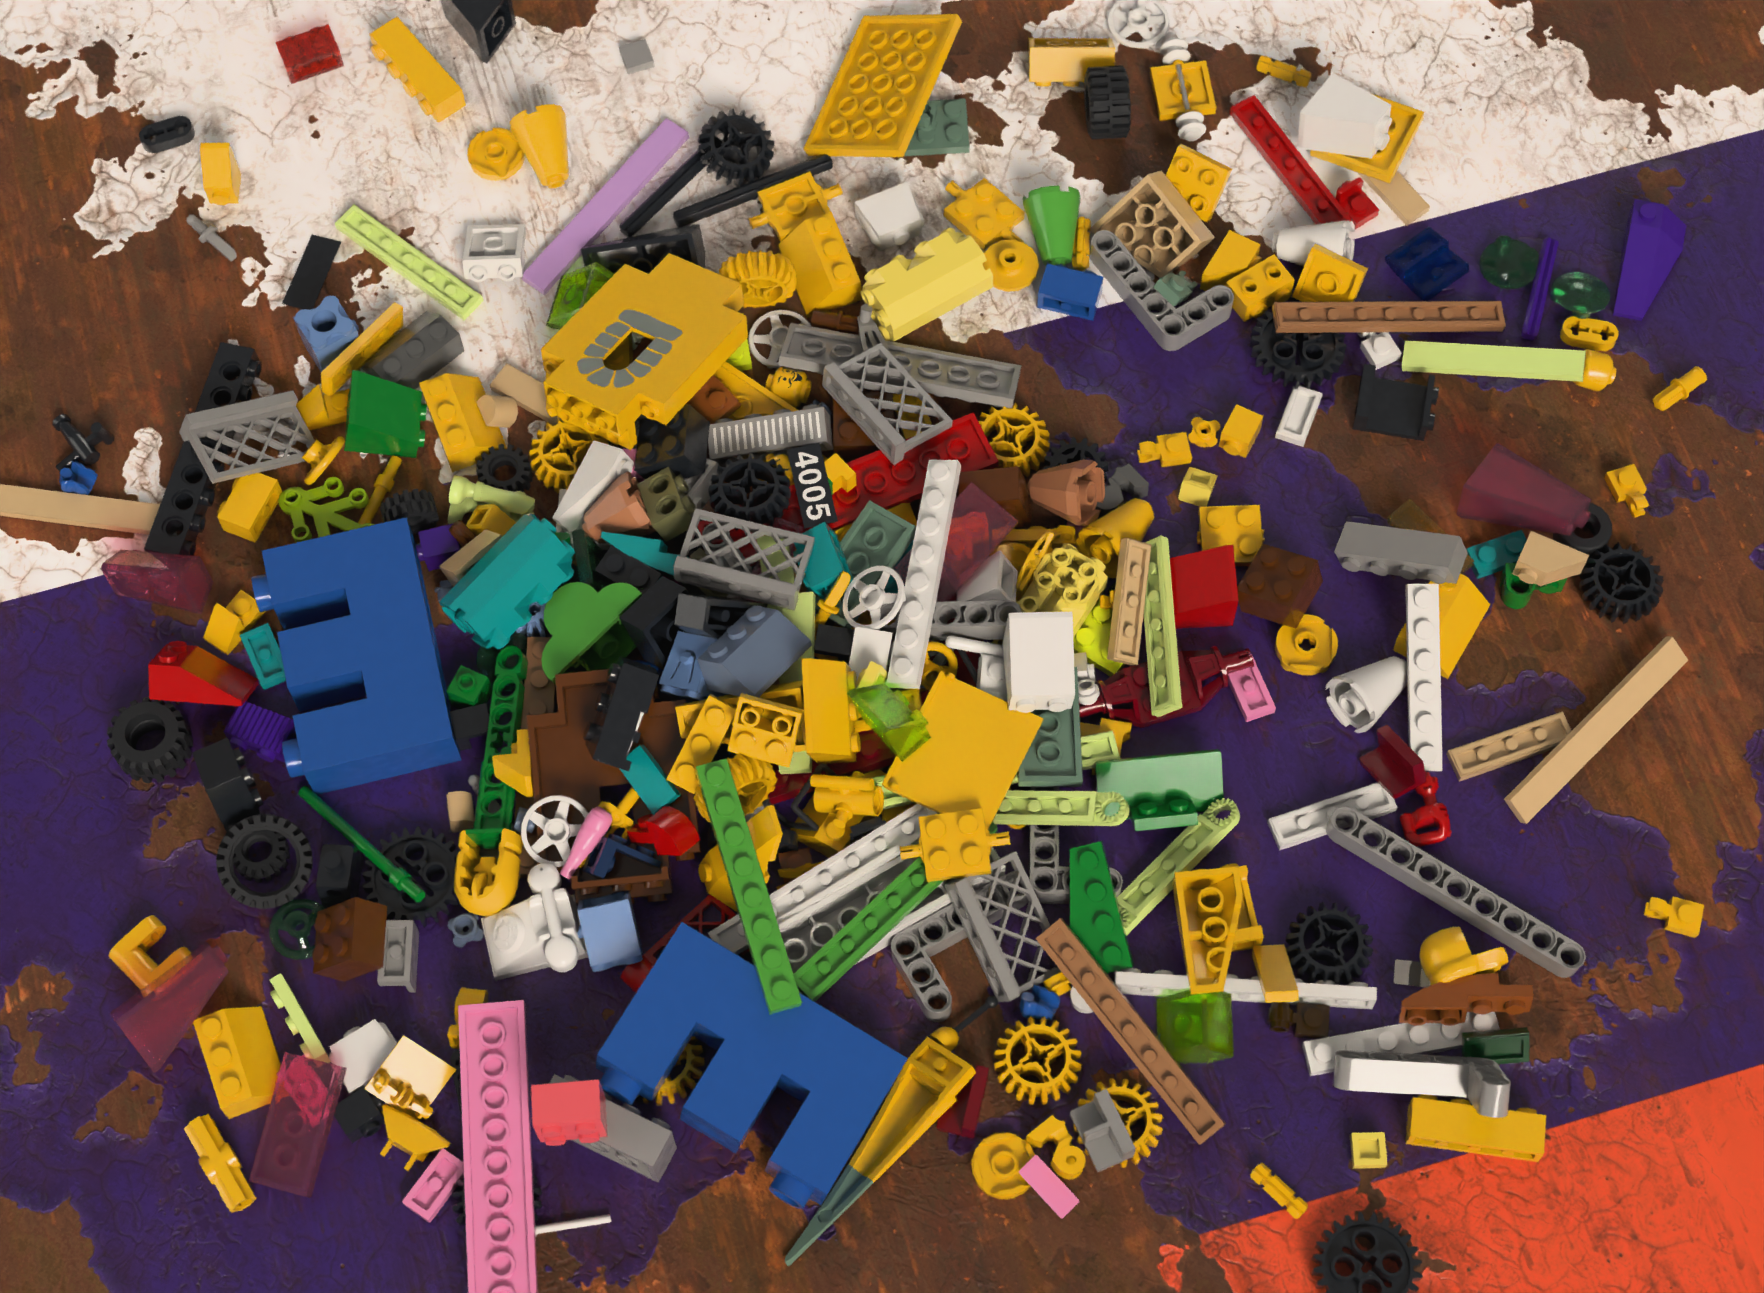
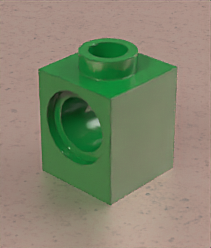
M461 665L446 692L451 705L462 709L483 703L487 704L493 689L487 676Z

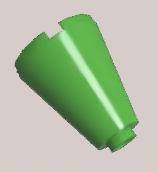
M1060 186L1041 187L1029 191L1028 198L1022 197L1023 206L1042 263L1045 266L1047 263L1066 266L1072 261L1081 200L1079 190L1074 187L1068 186L1069 192L1060 191Z

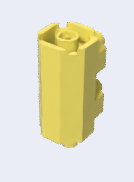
M947 228L938 237L918 244L914 249L916 256L912 260L906 259L904 255H897L890 263L879 269H871L864 276L866 283L862 286L860 294L864 303L872 306L871 318L876 323L884 340L894 342L993 288L992 271L990 268L985 271L982 263L987 261L972 236H965L964 233L956 232L953 228Z
M1064 543L1061 548H1054L1052 553H1047L1033 573L1032 583L1020 601H1016V603L1019 604L1023 612L1072 611L1074 638L1107 587L1108 576L1104 573L1106 566L1099 559L1088 558L1079 553L1078 549L1073 545ZM1003 639L993 640L992 643L1002 645Z

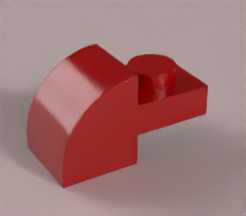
M664 806L654 815L647 814L637 820V824L627 831L631 843L654 844L657 855L681 856L700 841L698 832L690 819L678 809L670 806Z

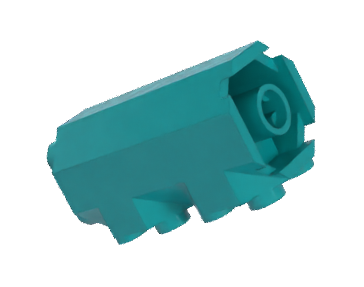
M531 513L529 515L524 514L439 603L443 606V612L462 632L475 634L471 638L475 643L487 649L492 646L496 649H501L509 643L510 636L519 627L526 625L531 620L532 614L528 611L530 604L537 602L539 605L547 603L552 598L553 592L573 576L574 570L571 567V557L575 554V550L565 540L560 541L555 535L557 532L556 528L547 519L543 518L540 521Z

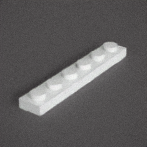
M1407 584L1405 587L1409 747L1423 760L1425 772H1441L1443 767L1439 584Z
M1467 1012L1465 1023L1453 1026H1446L1441 1023H1425L1418 1026L1401 1023L1305 1041L1302 1047L1309 1075L1315 1076L1334 1072L1337 1051L1349 1050L1427 1055L1462 1048V1033L1500 1030L1495 1012L1483 1015Z

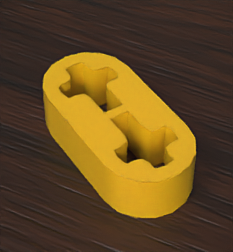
M1579 316L1567 318L1560 331V337L1565 344L1597 351L1611 350L1619 336L1618 329L1613 323ZM1572 327L1577 328L1578 335L1572 334ZM1601 332L1606 333L1607 340L1602 339Z

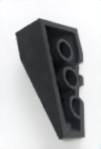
M700 224L666 229L581 248L587 277L607 281L624 264L649 274L669 253L705 268V249Z

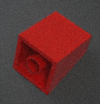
M1224 545L1170 558L1176 629L1233 626L1239 601L1233 545Z

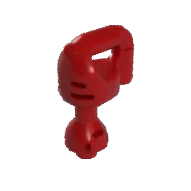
M1425 772L1426 782L1415 788L1416 792L1423 797L1425 806L1416 809L1412 813L1400 815L1406 841L1416 847L1442 842L1447 837H1451L1452 834L1447 807L1443 803H1438L1436 799V792L1439 788L1438 778L1435 776L1431 777L1429 772ZM1427 827L1438 828V830L1430 832H1425L1421 834L1416 833L1417 829Z

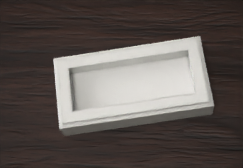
M1300 385L1298 389L1293 387L1275 438L1304 447L1323 393Z

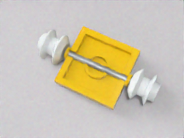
M1173 37L1166 40L1160 47V52L1164 55L1162 61L1166 66L1150 67V78L1159 121L1176 119V126L1180 128L1178 130L1180 138L1187 141H1195L1206 132V126L1202 123L1204 120L1203 115L1215 114L1216 112L1215 99L1206 61L1186 63L1190 59V53L1187 51L1188 43L1184 39Z

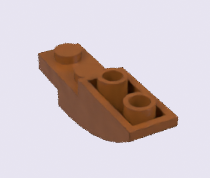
M1498 973L1468 975L1447 983L1439 982L1421 989L1401 1001L1398 1016L1399 1023H1409L1415 1026L1425 1023H1441L1446 1026H1453L1465 1023L1467 1012L1481 1015L1490 1012H1507L1511 1015L1530 1012L1534 997L1533 985H1499Z

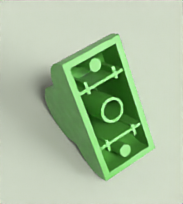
M582 582L569 583L557 589L553 593L552 598L546 603L543 616L544 624L552 635L542 653V668L546 676L556 685L555 674L609 669L612 663H617L619 656L626 658L636 648V645L621 622L620 617L643 594L637 588L627 583H614L604 587L599 592Z

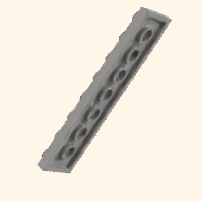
M790 323L779 355L778 365L791 369L817 372L823 375L824 366L832 362L838 366L863 352L859 335ZM865 337V338H866V343H867V348L870 349L871 346H870V344H869V342H868L867 337ZM886 341L889 346L888 351L927 393L938 397L946 396L962 399L966 402L989 404L997 408L1003 406L1013 408L1021 365ZM880 355L870 359L868 362L870 365L886 366V362ZM850 370L845 374L848 378L861 380L863 372ZM867 372L865 381L882 383L884 375ZM887 376L886 384L903 386L904 381L900 377Z

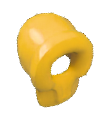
M1460 927L1441 929L1429 935L1422 943L1419 954L1421 966L1430 981V985L1439 982H1451L1468 975L1494 973L1499 971L1509 961L1503 947L1472 955Z

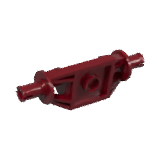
M1211 646L1210 650L1178 652L1182 708L1161 717L1151 715L1147 662L1123 668L1105 681L1098 680L1096 682L1100 695L1092 705H1082L1079 703L1080 718L1102 712L1105 714L1106 719L1132 723V726L1144 728L1201 711L1221 688L1228 687L1229 673L1254 667L1252 655L1249 656L1251 654L1249 648L1222 656L1217 646ZM1216 675L1217 679L1202 687V680ZM1128 702L1131 706V709L1112 708V705Z

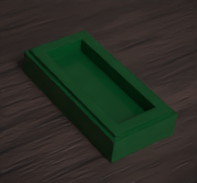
M1527 1027L1462 1033V1057L1485 1058L1493 1060L1497 1064L1529 1062L1530 1032Z

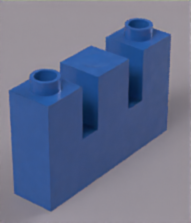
M407 517L263 550L262 555L266 574L251 578L259 611L264 612L274 609L284 631L277 632L287 688L299 712L367 696L366 699L293 716L297 738L282 742L286 767L291 778L305 775L313 792L317 795L462 761L450 717V711L452 710L446 692L447 687L422 568L415 547L416 542Z
M681 922L598 1052L596 1069L604 1073L600 1080L602 1089L613 1098L622 1103L632 1105L639 1094L652 1102L692 1037L694 1036L717 1050V1053L684 1104L680 1120L735 1154L777 1087L803 1103L770 1157L765 1172L775 1177L769 1190L785 1203L803 1210L809 1199L822 1205L908 1058L799 993L802 1000L801 1006L769 1015L755 966Z

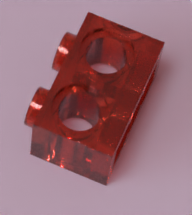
M329 24L315 27L307 32L289 36L275 42L291 84L344 66Z

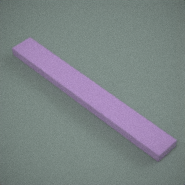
M666 118L526 269L522 280L545 295L582 255L581 248L590 246L688 140L689 132Z

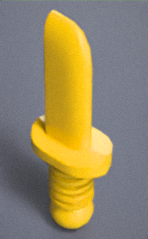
M842 571L825 600L819 599L817 602V606L820 609L815 616V632H817L819 624L825 625L831 613L838 614L840 608L836 605L850 583L851 577L849 573Z

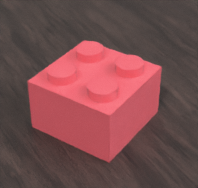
M599 1079L531 1085L532 1125L540 1142H545L548 1146L564 1145L566 1140L579 1139L581 1143H594L599 1141V1137H607L606 1097Z

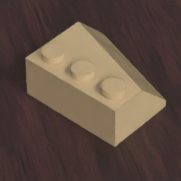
M1162 170L1150 173L1144 177L1091 227V232L1094 234L1101 230L1113 232L1135 260L1159 278L1173 272L1189 261L1215 238Z

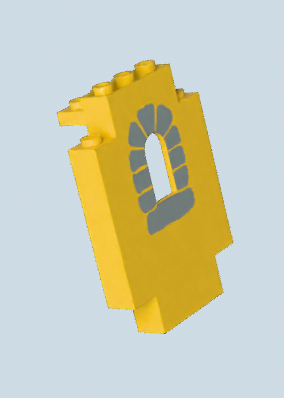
M670 253L649 274L624 264L541 348L544 371L551 374L543 382L547 404L556 409L557 417L564 422L572 423L585 429L590 434H596L615 445L631 450L637 444L635 421L641 414L651 420L667 425L676 413L687 404L748 338L746 315L738 312L744 306L742 284ZM632 331L653 340L628 367L621 370H612L604 366V360Z

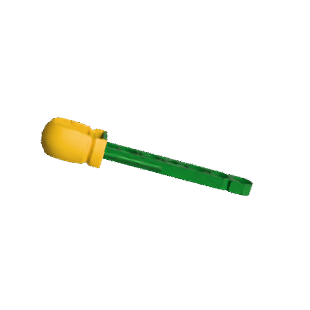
M516 646L503 648L496 658L494 675L497 678L493 683L484 762L481 764L474 829L461 831L458 841V847L461 851L458 852L456 858L454 892L463 908L470 913L481 916H492L509 907L515 898L519 881L521 860L518 856L522 852L523 842L521 835L511 831L515 789L502 781L496 784L492 783V775L494 774L492 756L512 754L511 743H517V730L521 728L525 686L522 680H525L527 676L528 659ZM512 655H518V663L512 668H506V660ZM507 684H516L513 694L506 697L502 696V690ZM505 712H512L511 721L506 725H499V717ZM504 741L507 747H503L501 753H499L497 748L502 747ZM501 799V808L497 812L489 813L488 806L491 801ZM480 847L485 849L499 847L498 862L495 857H481L479 855Z

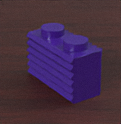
M246 701L242 706L236 707L223 731L233 748L239 747L242 752H245L247 748L257 752L256 755L271 763L275 759L285 762L282 742L297 738L293 719Z

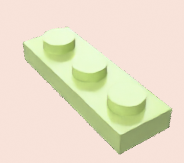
M280 973L271 978L270 981L275 990L271 991L270 994L277 1007L280 1009L285 1006L290 1016L286 1017L285 1021L293 1035L300 1033L304 1043L299 1046L309 1062L315 1060L320 1068L329 1064L331 1061L283 975Z

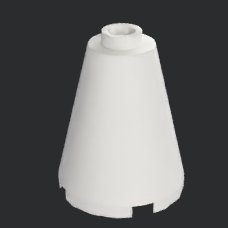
M1344 220L1281 229L1279 235L1275 234L1273 237L1272 251L1277 252L1279 259L1304 267L1311 248L1316 243L1353 261L1355 240L1349 238V231L1355 232V226L1353 221Z
M1392 656L1332 678L1326 684V689L1329 688L1330 695L1326 699L1333 715L1345 727L1352 725L1357 728L1354 732L1363 733L1368 731L1406 687L1407 662L1404 659Z

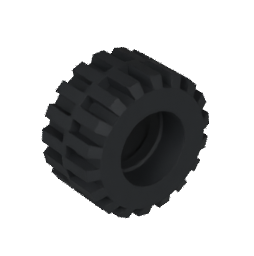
M1123 65L1088 67L1084 80V101L1089 136L1092 140L1126 138L1130 131L1131 123L1130 88L1127 71Z
M144 697L141 703L133 700L130 702L131 706L126 709L124 706L120 708V716H113L111 719L114 727H108L107 735L110 739L107 740V744L111 754L127 775L130 774L134 780L139 781L142 778L144 783H151L153 778L157 782L165 781L164 776L169 775L171 778L177 775L175 770L178 767L183 770L186 766L184 759H190L192 755L189 747H193V739L190 736L192 735L190 728L173 704L170 702L165 704L163 700H154L152 702L149 697ZM152 730L165 731L163 740L155 748L147 751L135 749L138 740L145 733Z

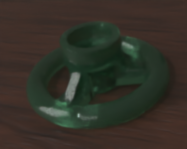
M296 899L281 906L273 915L269 926V937L274 949L289 959L304 960L311 958L315 944L310 947L308 935L310 934L311 927L315 924L317 912L326 908L310 899ZM300 908H306V909H310V910H313V911H312L309 915H307V914H306L305 912H303V911H299V910L293 911V910L300 909ZM304 924L303 929L295 930L297 925ZM279 930L287 931L290 936L297 938L300 950L286 947L280 940Z

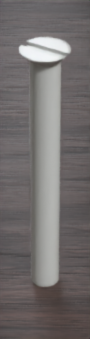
M607 1214L535 1225V1236L541 1233L611 1223V1216Z

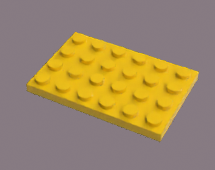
M959 15L863 16L803 148L807 155L904 157L961 26L962 20Z

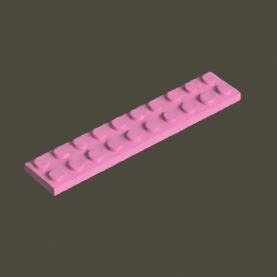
M524 1000L458 1005L468 1293H538Z

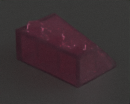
M120 550L101 566L103 574L116 595L202 614L213 585V580L200 556Z

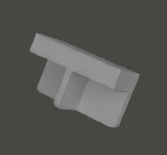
M386 920L383 968L378 969L377 978L379 986H406L409 993H416L419 930L414 920Z
M1107 1088L1095 1093L1092 1102L1070 1112V1117L1096 1171H1103L1134 1157L1136 1148Z

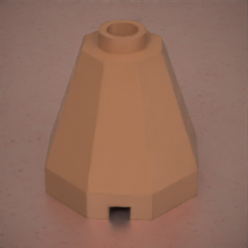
M1085 459L1040 470L1029 479L1027 492L1035 504L1075 525L1087 526L1099 517L1101 511L1095 508L1097 502L1103 503L1105 497L1104 471L1099 467H1095L1098 465L1096 461Z
M629 471L617 477L584 514L585 523L582 524V528L590 540L595 539L599 544L607 543L601 538L602 531L638 537L650 535L656 531L651 525L637 485L639 481L635 477L631 478Z

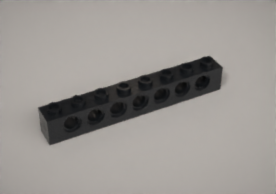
M224 342L220 343L195 412L222 407L220 405L227 401L229 403L226 405L251 400L254 379L260 376L262 368L255 349ZM235 376H239V377H238L237 379H235V380H230L231 378H233V377H235ZM228 431L225 436L233 439L236 431ZM208 437L199 438L203 445L215 449L218 441ZM190 441L183 442L144 547L151 562L186 569L188 560H191L195 555V541L198 533H202L204 530L205 514L208 506L211 507L214 502V489L217 484H212ZM222 443L218 449L219 452L230 455L233 448ZM214 458L212 463L217 473L224 471V462ZM202 478L199 482L192 483L195 479ZM192 504L190 508L182 510L184 506ZM183 530L179 535L172 536L176 531Z

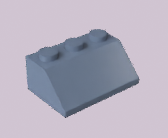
M753 605L715 643L711 644L697 660L708 690L740 696L741 693L760 697L812 646V643L780 611Z

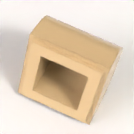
M483 395L476 402L486 426L510 428L517 419L518 406L511 397Z
M466 791L448 792L447 809L450 831L456 833L474 828L475 815L472 794Z

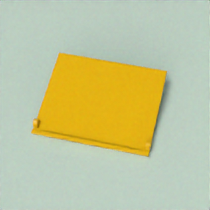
M940 671L884 778L882 786L939 814L983 808L985 825L989 830L1044 718L1031 712L1022 713L1017 710H1008V702L956 679L952 673L947 675L945 672Z

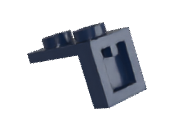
M609 833L608 838L602 837L598 845L588 855L582 872L604 879L605 875L614 866L615 851L660 868L662 862L653 858L655 852L638 845L634 850L625 846L627 843L626 839Z

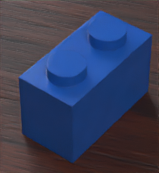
M1047 263L1038 291L1037 308L1094 321L1102 294L1104 277L1090 271L1081 272L1069 269L1064 265Z

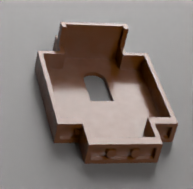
M609 669L555 674L558 712L527 715L535 803L548 796H567L578 801L589 813L592 808L598 807L601 803L600 787L630 784L619 768L593 760L585 744L586 740H583L587 724L594 722L598 712L595 710L597 698L601 692L605 693L609 684L606 681ZM653 694L648 713H644L637 732L641 733L638 743L632 742L628 755L639 745H645L668 776L686 739L680 736L675 706L687 704L686 700L655 702ZM674 784L681 795L669 806L685 814L695 826L700 837L697 806L694 800L695 794ZM639 797L633 805L635 825L640 817L652 814ZM560 801L547 802L539 806L535 812L553 819ZM569 803L567 823L582 825L585 820L584 816L575 806ZM537 826V836L539 839L544 834V831ZM576 836L568 838L570 851ZM700 841L681 856H675L676 861L695 859L694 853H701ZM630 843L627 847L634 850L638 845L655 852L653 858L662 862L660 868L646 865L617 851L614 854V866L605 875L604 879L582 872L583 867H578L573 876H571L576 903L579 900L602 897L621 891L630 892L632 904H635V898L647 897L648 902L667 901L666 895L673 894L670 855H657L654 844ZM554 844L539 852V856L545 860L563 861ZM556 867L559 873L563 867Z

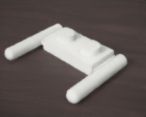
M952 635L948 636L945 641L948 648L981 654L978 662L976 688L1008 702L1003 646Z

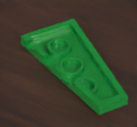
M1103 841L1070 849V928L1106 973L1134 967Z

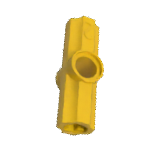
M209 1114L198 1116L190 1121L184 1130L200 1157L198 1161L212 1185L215 1184L226 1207L231 1213L250 1206L257 1198L240 1169L242 1165L230 1144L228 1142L225 1143L215 1121Z

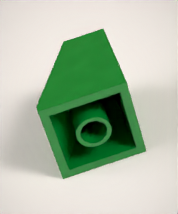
M352 370L347 402L344 451L416 458L418 447H424L425 430L420 429V421H425L427 404L421 403L422 392L361 371Z

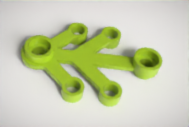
M330 477L323 486L307 491L300 487H290L281 493L278 503L284 513L291 515L294 526L291 534L297 543L312 538L308 526L305 525L303 513L314 517L318 537L331 535L328 524L343 531L375 525L372 523L361 525L337 514L353 508L362 509L366 507L369 503L366 491L362 488H356L350 492L349 497L322 505L313 503V501L327 496L339 497L344 492L341 480L338 477ZM338 485L336 489L330 490L331 486ZM364 496L360 501H354L356 497ZM297 498L294 502H289L290 500ZM306 532L303 537H297L299 533Z

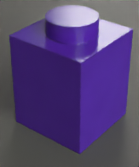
M452 524L418 532L420 543L415 544L419 562L425 561L428 571L440 569L439 566L461 549L460 543L449 532Z

